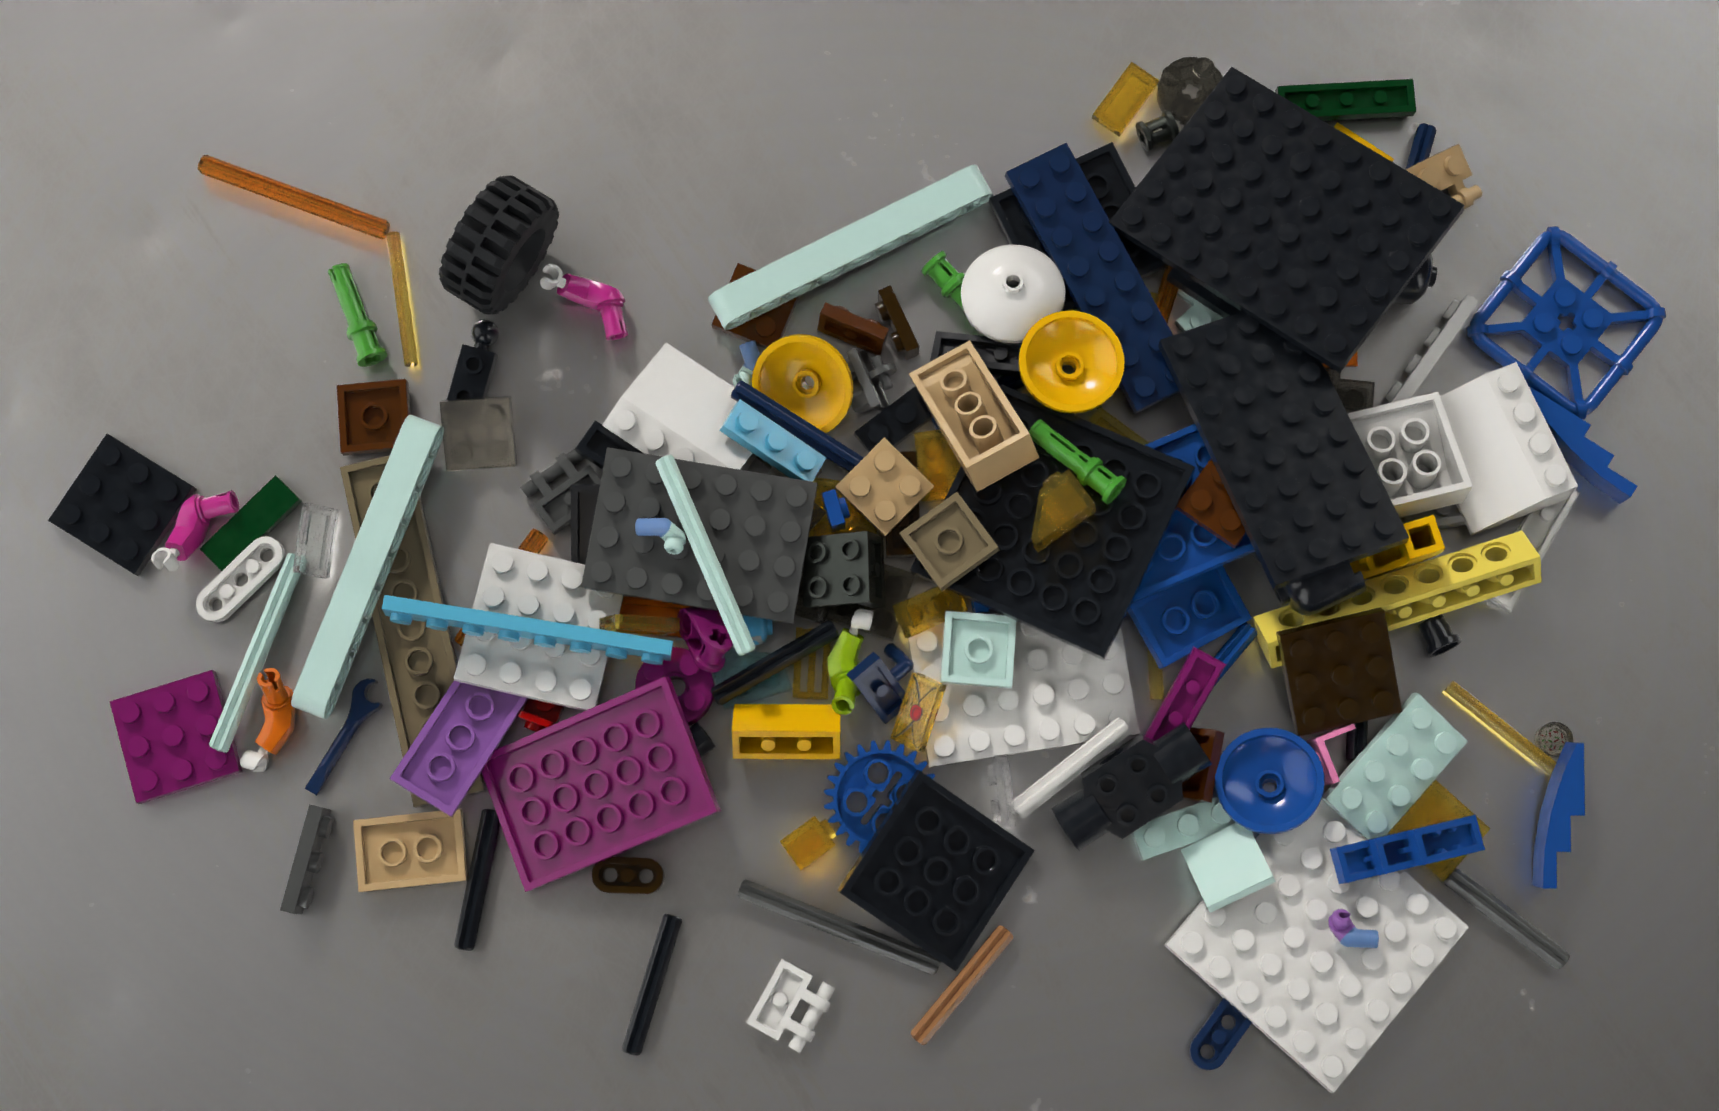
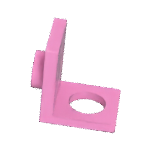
M1354 723L1306 740L1321 761L1324 771V785L1340 782L1324 741L1356 729Z

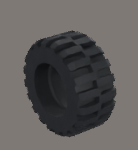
M512 175L497 177L495 181L487 184L486 189L480 191L475 197V201L468 206L461 221H458L454 228L455 231L452 237L449 238L446 252L441 259L442 266L439 268V279L446 291L487 315L498 314L500 311H504L510 303L517 299L518 294L526 288L531 277L537 272L539 264L544 260L547 249L553 241L554 231L558 226L559 211L554 200Z

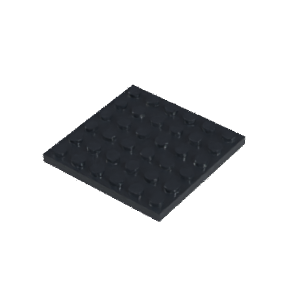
M1001 384V390L1028 432L1033 424L1041 419L1090 458H1100L1103 461L1104 467L1117 477L1122 475L1127 481L1120 494L1110 504H1106L1102 501L1103 496L1090 486L1081 485L1077 475L1071 469L1059 462L1034 441L1033 443L1039 455L1038 459L978 492L961 466L945 500L958 492L997 544L999 551L946 589L1105 660L1171 522L1177 505L1191 480L1195 466L1073 414L1052 410L1038 402L1035 398ZM916 558L910 569L911 573L935 584Z

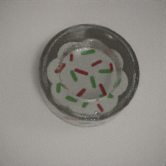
M1550 722L1542 725L1536 731L1534 742L1537 750L1543 756L1558 758L1565 742H1573V735L1566 725L1560 722Z

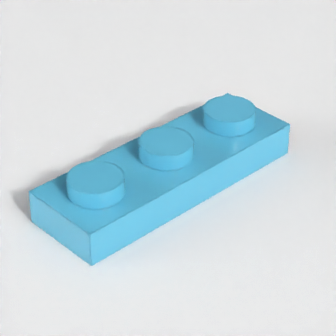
M741 399L735 403L719 430L789 478L813 482L827 458Z

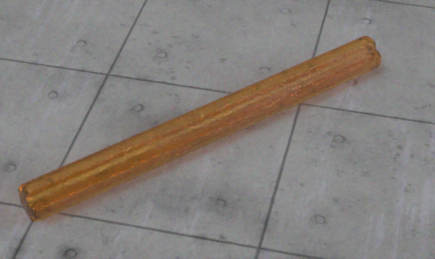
M203 155L198 163L197 169L203 175L373 237L385 239L390 230V224L385 219L209 155Z

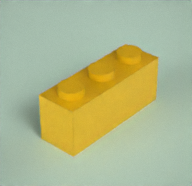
M734 704L732 721L733 759H840L841 714L836 713L831 704Z

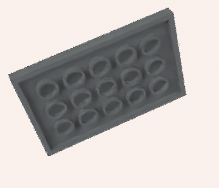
M607 447L581 587L719 611L687 536L686 544L683 545V551L674 555L666 551L664 548L665 541L659 536H638L636 534L635 523L638 518H667L685 533L656 466V461L662 456ZM675 459L743 616L794 624L818 483Z

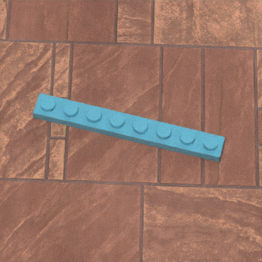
M384 595L382 604L385 616H390L389 621L397 624L411 625L412 620L426 622V627L434 630L446 631L448 626L462 628V633L467 635L483 636L484 632L498 634V639L509 642H519L520 637L534 639V644L541 647L555 648L556 643L570 645V650L578 653L589 654L591 649L606 651L605 655L611 658L627 659L628 654L640 656L642 662L654 665H662L663 660L671 661L673 641L389 595Z

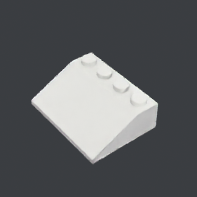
M667 342L621 396L602 425L644 454L662 457L672 455L674 459L745 471L748 470L756 458L755 454L719 431L737 402L730 396L734 387Z
M1517 362L1486 373L1440 396L1473 486L1465 501L1456 504L1460 514L1466 520L1465 524L1471 536L1566 500L1578 487Z
M1439 392L1347 413L1400 518L1465 501L1473 486Z

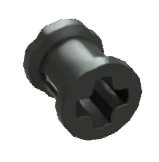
M1169 110L1163 111L1162 116L1146 123L1140 121L1135 125L1139 141L1146 151L1153 150V145L1171 138L1174 140L1179 134L1176 120ZM1162 128V130L1153 133V131H1156V130Z

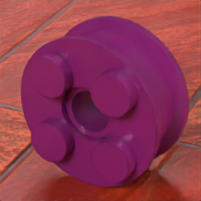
M673 647L671 661L663 660L662 665L643 662L636 676L635 689L664 676H669L671 680L679 679L685 683V690L678 696V700L688 726L695 724L706 715L714 699L711 694V688L715 686L711 672L703 671L695 664L690 650Z

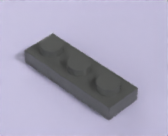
M309 804L280 911L303 914L304 908L308 909L312 902L314 888L310 887L314 873L320 871L324 857L320 849L323 839L329 837L333 826V817H330V809Z

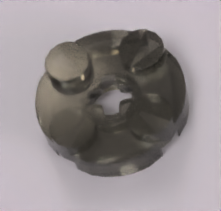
M1185 57L1172 62L1163 70L1156 91L1157 102L1161 111L1169 110L1175 120L1180 121L1179 124L1186 125L1223 76L1214 66L1213 61L1206 57ZM1188 84L1199 89L1195 99H1191L1189 94H1183L1182 92Z

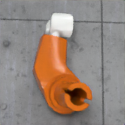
M275 668L264 669L267 680H265L261 672L257 676V682L263 691L261 704L265 715L264 725L255 740L261 747L258 752L253 750L245 751L240 761L242 767L257 773L263 772L268 768V754L277 755L295 728L296 711L291 706L293 691L288 686L283 685L281 675Z

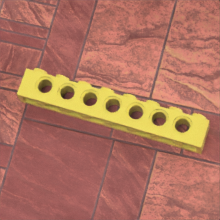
M1521 530L1365 580L1366 592L1314 615H1301L1294 611L1290 605L1253 616L1257 631V642L1271 669L1282 666L1276 634L1278 631L1380 607L1385 611L1388 631L1541 583L1540 555Z

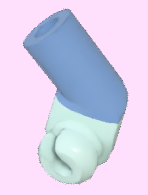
M755 340L739 346L745 363L738 374H735L733 377L734 387L739 381H744L752 386L754 366L760 356Z
M638 518L636 520L635 531L638 536H659L665 541L664 548L669 554L676 555L683 551V545L686 544L685 533L669 519Z

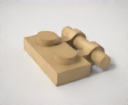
M1459 144L1405 169L1440 191L1447 188L1452 198L1464 204V209L1472 206L1474 200L1482 197V190L1479 186L1474 185L1470 188L1464 186L1462 180L1472 176V172Z

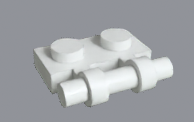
M781 959L746 1023L777 1041L780 1039L784 1029H788L795 1033L788 1047L801 1053L806 1042H811L816 1033L813 1029L823 1011L827 1013L832 1004L829 1000L836 988L822 982L816 994L809 991L807 987L813 975ZM802 999L809 1003L810 1006L801 1023L791 1017Z

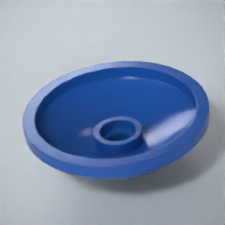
M1278 728L1255 729L1237 737L1223 751L1215 774L1216 793L1224 811L1240 826L1263 834L1284 833L1301 826L1317 810L1324 792V771L1314 749L1298 735ZM1272 782L1277 788L1273 792H1267L1263 789L1264 784Z

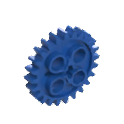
M872 740L870 742V751L867 752L858 744L856 745L858 756L853 757L850 753L845 752L844 756L848 763L845 766L840 763H834L835 768L840 772L839 775H827V779L834 783V788L825 789L823 793L832 796L833 801L823 806L825 809H834L835 812L827 820L829 823L839 822L841 824L835 831L837 836L845 832L849 834L845 842L847 846L856 840L859 841L858 852L860 853L863 852L877 831L875 826L877 817L880 814L889 813L897 801L898 788L908 784L916 770L922 772L928 764L927 761H922L918 764L914 763L917 755L916 751L910 752L907 756L903 755L904 744L900 743L895 751H891L890 741L886 740L881 750L878 749L875 740ZM874 763H882L887 769V776L880 783H873L868 777V769ZM899 771L901 773L900 779L886 796L890 800L887 806L880 804L867 824L863 825L861 819L876 801L875 797L872 796L875 790L879 792L884 791L891 778ZM933 773L926 774L931 779L935 777ZM853 792H861L866 798V805L861 811L852 812L847 807L846 800Z

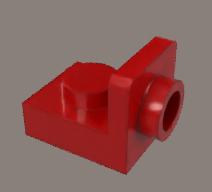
M528 699L524 710H520L518 717L526 721L524 728L538 732L559 723L565 707Z

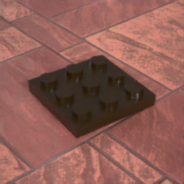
M1381 607L1276 632L1294 731L1299 737L1402 712L1385 611Z

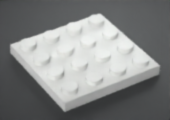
M490 542L472 609L615 632L624 595L582 588L584 564ZM484 632L483 636L465 634L454 681L586 711L597 705L609 657L605 655L606 651L591 649V653L586 654L571 651L570 645L559 643L555 644V648H547L535 645L534 639L520 637L519 642H509L498 639V634Z

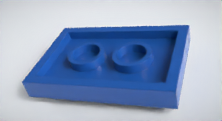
M1223 565L1160 593L1132 603L1128 610L1159 669L1188 655L1193 646L1199 649L1252 619Z

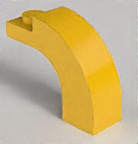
M1434 514L1404 523L1403 525L1409 535L1407 543L1350 563L1353 572L1361 571L1364 580L1372 579L1418 564L1442 553L1445 550V546Z

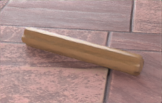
M997 926L912 1029L911 1036L921 1045L928 1043L1013 940V934L1004 926Z

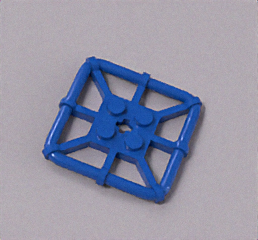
M1558 226L1548 227L1545 232L1541 233L1532 242L1511 270H1506L1500 276L1501 282L1474 314L1470 326L1466 330L1467 337L1472 338V341L1478 348L1503 367L1517 362L1530 388L1532 387L1579 418L1585 419L1586 415L1592 413L1600 405L1623 375H1628L1633 369L1632 363L1658 332L1663 319L1666 318V311L1654 297L1616 269L1618 265L1612 261L1606 262L1574 236L1560 230ZM1560 245L1599 273L1584 293L1565 279ZM1547 247L1552 284L1541 297L1525 285L1521 278ZM1608 280L1645 310L1610 313L1591 298L1603 283ZM1511 291L1533 307L1522 322L1485 324ZM1558 316H1568L1572 320L1573 330L1571 328H1567L1564 331L1559 328L1561 321L1558 319ZM1647 322L1621 356L1615 354L1598 341L1609 325ZM1521 334L1539 349L1529 362L1523 365L1488 338V336ZM1590 351L1611 368L1586 400H1584L1578 364L1587 352ZM1546 354L1565 368L1570 400L1533 372Z

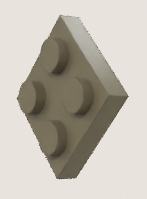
M958 492L951 495L899 533L941 592L999 551L997 544Z

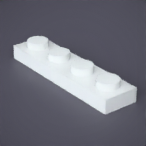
M1468 293L1461 302L1456 299L1453 300L1443 314V317L1447 319L1441 329L1435 326L1423 344L1428 346L1422 357L1415 354L1404 371L1409 374L1403 384L1396 381L1385 396V399L1390 401L1389 403L1413 397L1479 303L1478 299Z

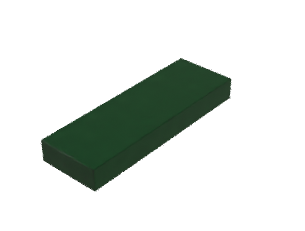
M275 475L200 550L223 571L255 539L267 536L302 500Z

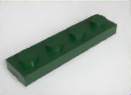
M1413 79L1277 86L1275 93L1322 121L1414 116L1416 113Z

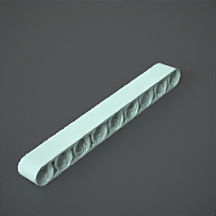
M970 165L721 287L708 297V301L724 330L733 329L982 206L989 201V198L993 197V193L978 166Z
M408 415L404 420L293 692L292 707L323 719H327L333 712L441 446L444 426L413 415Z

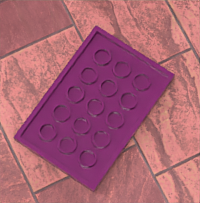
M664 676L496 749L482 770L484 781L525 892L537 889L721 811L669 676Z

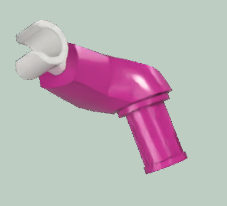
M548 264L543 268L542 271L550 274L554 280L542 277L540 280L542 288L551 290L557 286L558 295L581 306L600 312L607 340H619L628 336L621 308L625 303V298L620 290L608 284L569 273L562 276L561 269L555 264Z
M230 490L226 493L207 498L195 494L185 500L179 511L175 528L165 543V547L157 549L151 556V561L156 568L162 570L165 566L168 571H176L180 565L179 561H186L203 543L211 518L238 512L239 502L235 492Z

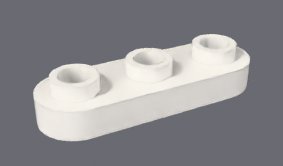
M268 536L255 539L199 593L196 599V609L199 615L214 623L227 620L282 567L286 558L283 545ZM272 550L273 558L265 562L263 560L264 553ZM242 575H247V584L244 586H239V577ZM220 599L222 601L221 609L213 611L212 605L214 601Z

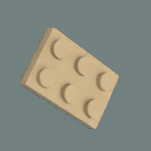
M457 809L453 817L448 816L442 811L353 820L358 892L468 880L463 809Z

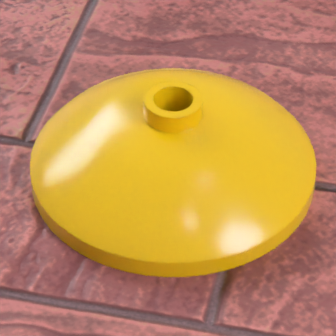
M1060 311L1045 316L1030 328L1020 347L1018 364L1020 376L1025 387L1038 402L1058 412L1082 413L1101 406L1115 393L1123 376L1125 361L1118 337L1105 322L1085 312ZM1070 365L1074 368V373L1067 374L1063 371L1062 367Z
M794 334L780 338L761 353L754 366L752 374L753 388L824 433L834 429L845 418L850 409L853 399V379L849 366L839 351L821 338L806 334ZM806 376H810L814 380L813 387L807 385L805 381Z

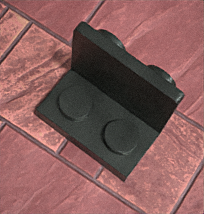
M869 531L810 536L803 566L804 606L815 608L861 604L870 608L885 607L883 537Z

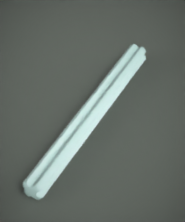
M672 455L661 457L656 461L657 469L735 650L740 656L750 653L755 649V644L677 463Z
M294 553L286 555L209 742L212 749L220 752L229 751L256 685L257 676L263 668L305 565V559L300 555Z

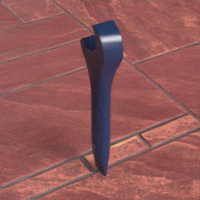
M367 678L355 685L352 691L351 707L347 719L304 789L317 796L357 729L369 716L383 707V704L380 702H370L367 696L368 689L372 685L378 684L377 680Z

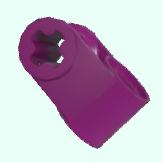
M696 607L680 609L677 616L678 631L685 640L695 664L706 672L715 673L720 671L725 664L726 659L724 655L732 648L733 643L719 611Z

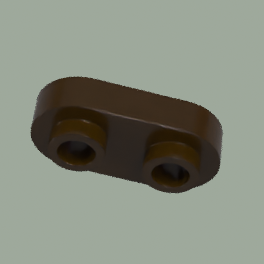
M611 857L596 863L592 869L594 885L600 891L606 893L652 894L661 888L665 878L662 866L651 858ZM610 868H614L617 871V878L613 882H608L605 879V872ZM646 869L651 870L653 873V879L649 883H643L640 878L642 871Z

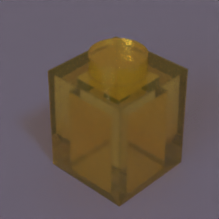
M814 816L780 842L802 872L836 847L833 839L837 835L826 819L819 822Z

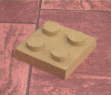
M885 437L835 486V490L845 497L884 537L934 488V485Z

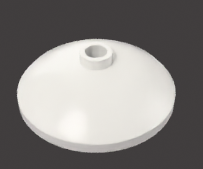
M1003 245L990 249L980 255L966 271L961 287L962 307L972 326L984 336L1002 343H1022L1027 332L1035 323L1045 316L1063 310L1065 284L1055 263L1044 253L1024 245ZM1014 280L1017 281L1019 285L1015 288H1011L1007 285V283L1009 281Z

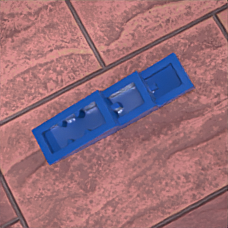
M1531 387L1530 390L1566 462L1589 483L1617 503L1621 504L1631 498L1637 485L1608 468L1614 455L1584 437L1591 424Z
M1565 742L1551 774L1540 810L1534 844L1533 886L1543 889H1557V852H1571V816H1585L1584 743Z
M1471 815L1332 848L1330 852L1338 883L1344 884L1483 851L1485 847L1476 815Z

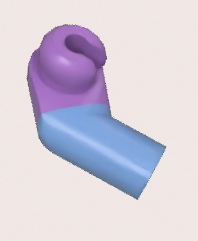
M1337 909L1329 917V929L1343 946L1359 948L1378 947V931L1357 929L1349 918L1351 914L1347 910Z

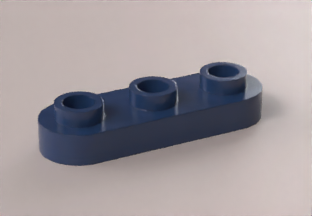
M1225 998L1221 999L1189 1045L1190 1060L1199 1069L1214 1070L1219 1068L1252 1024L1248 1018H1245ZM1225 1015L1231 1016L1234 1020V1026L1229 1030L1225 1029L1221 1023ZM1203 1045H1209L1213 1049L1211 1058L1205 1059L1202 1057L1200 1050Z

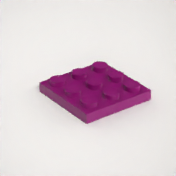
M206 671L109 701L136 803L142 804L243 772L234 739L228 752L217 751L209 745L225 706L216 671Z

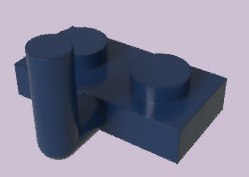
M889 643L884 648L885 655L896 664L891 670L887 668L882 659L873 651L846 674L884 724H887L912 702L898 681L913 669L914 663L894 643Z

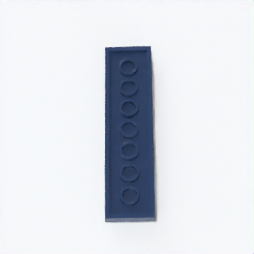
M1064 143L1007 171L1005 178L1048 257L1059 269L1065 288L1078 311L1099 318L1118 337L1125 361L1124 372L1119 386L1134 413L1137 414L1179 393L1180 391L1158 347L1161 339L1173 334L1113 225L1109 223L1108 216L1068 144Z

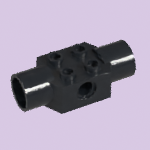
M1185 722L1155 741L1140 733L1082 772V789L1051 809L1062 829L1079 851L1107 832L1123 839L1182 801V784L1212 765V763Z

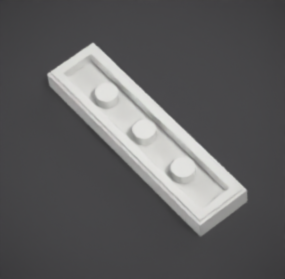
M1574 491L1566 500L1524 515L1515 532L1522 530L1540 555L1541 560L1580 493ZM1525 588L1488 599V601L1510 613L1513 611Z

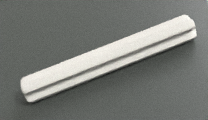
M1116 718L1012 800L1011 805L1015 812L1022 818L1027 817L1131 735L1129 726L1122 718Z

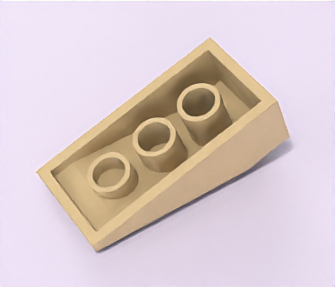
M970 340L909 373L911 380L977 492L1039 458L1030 433Z

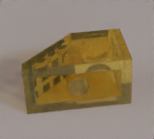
M1069 469L1062 474L1056 472L1049 476L1042 484L1044 487L1039 490L1031 537L1033 547L1037 552L1043 550L1096 512L1094 501Z

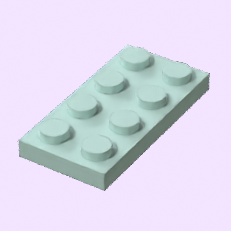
M1412 693L1401 706L1402 712L1394 714L1366 745L1364 750L1358 754L1339 776L1340 782L1332 784L1322 796L1324 802L1367 840L1386 836L1468 742L1419 693Z

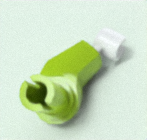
M857 609L854 612L850 629H842L827 658L831 686L835 691L831 705L833 710L841 715H847L852 712L851 709L855 707L856 696L861 694L846 674L860 663L858 655L864 637L858 631L859 629L870 631L873 619V611Z

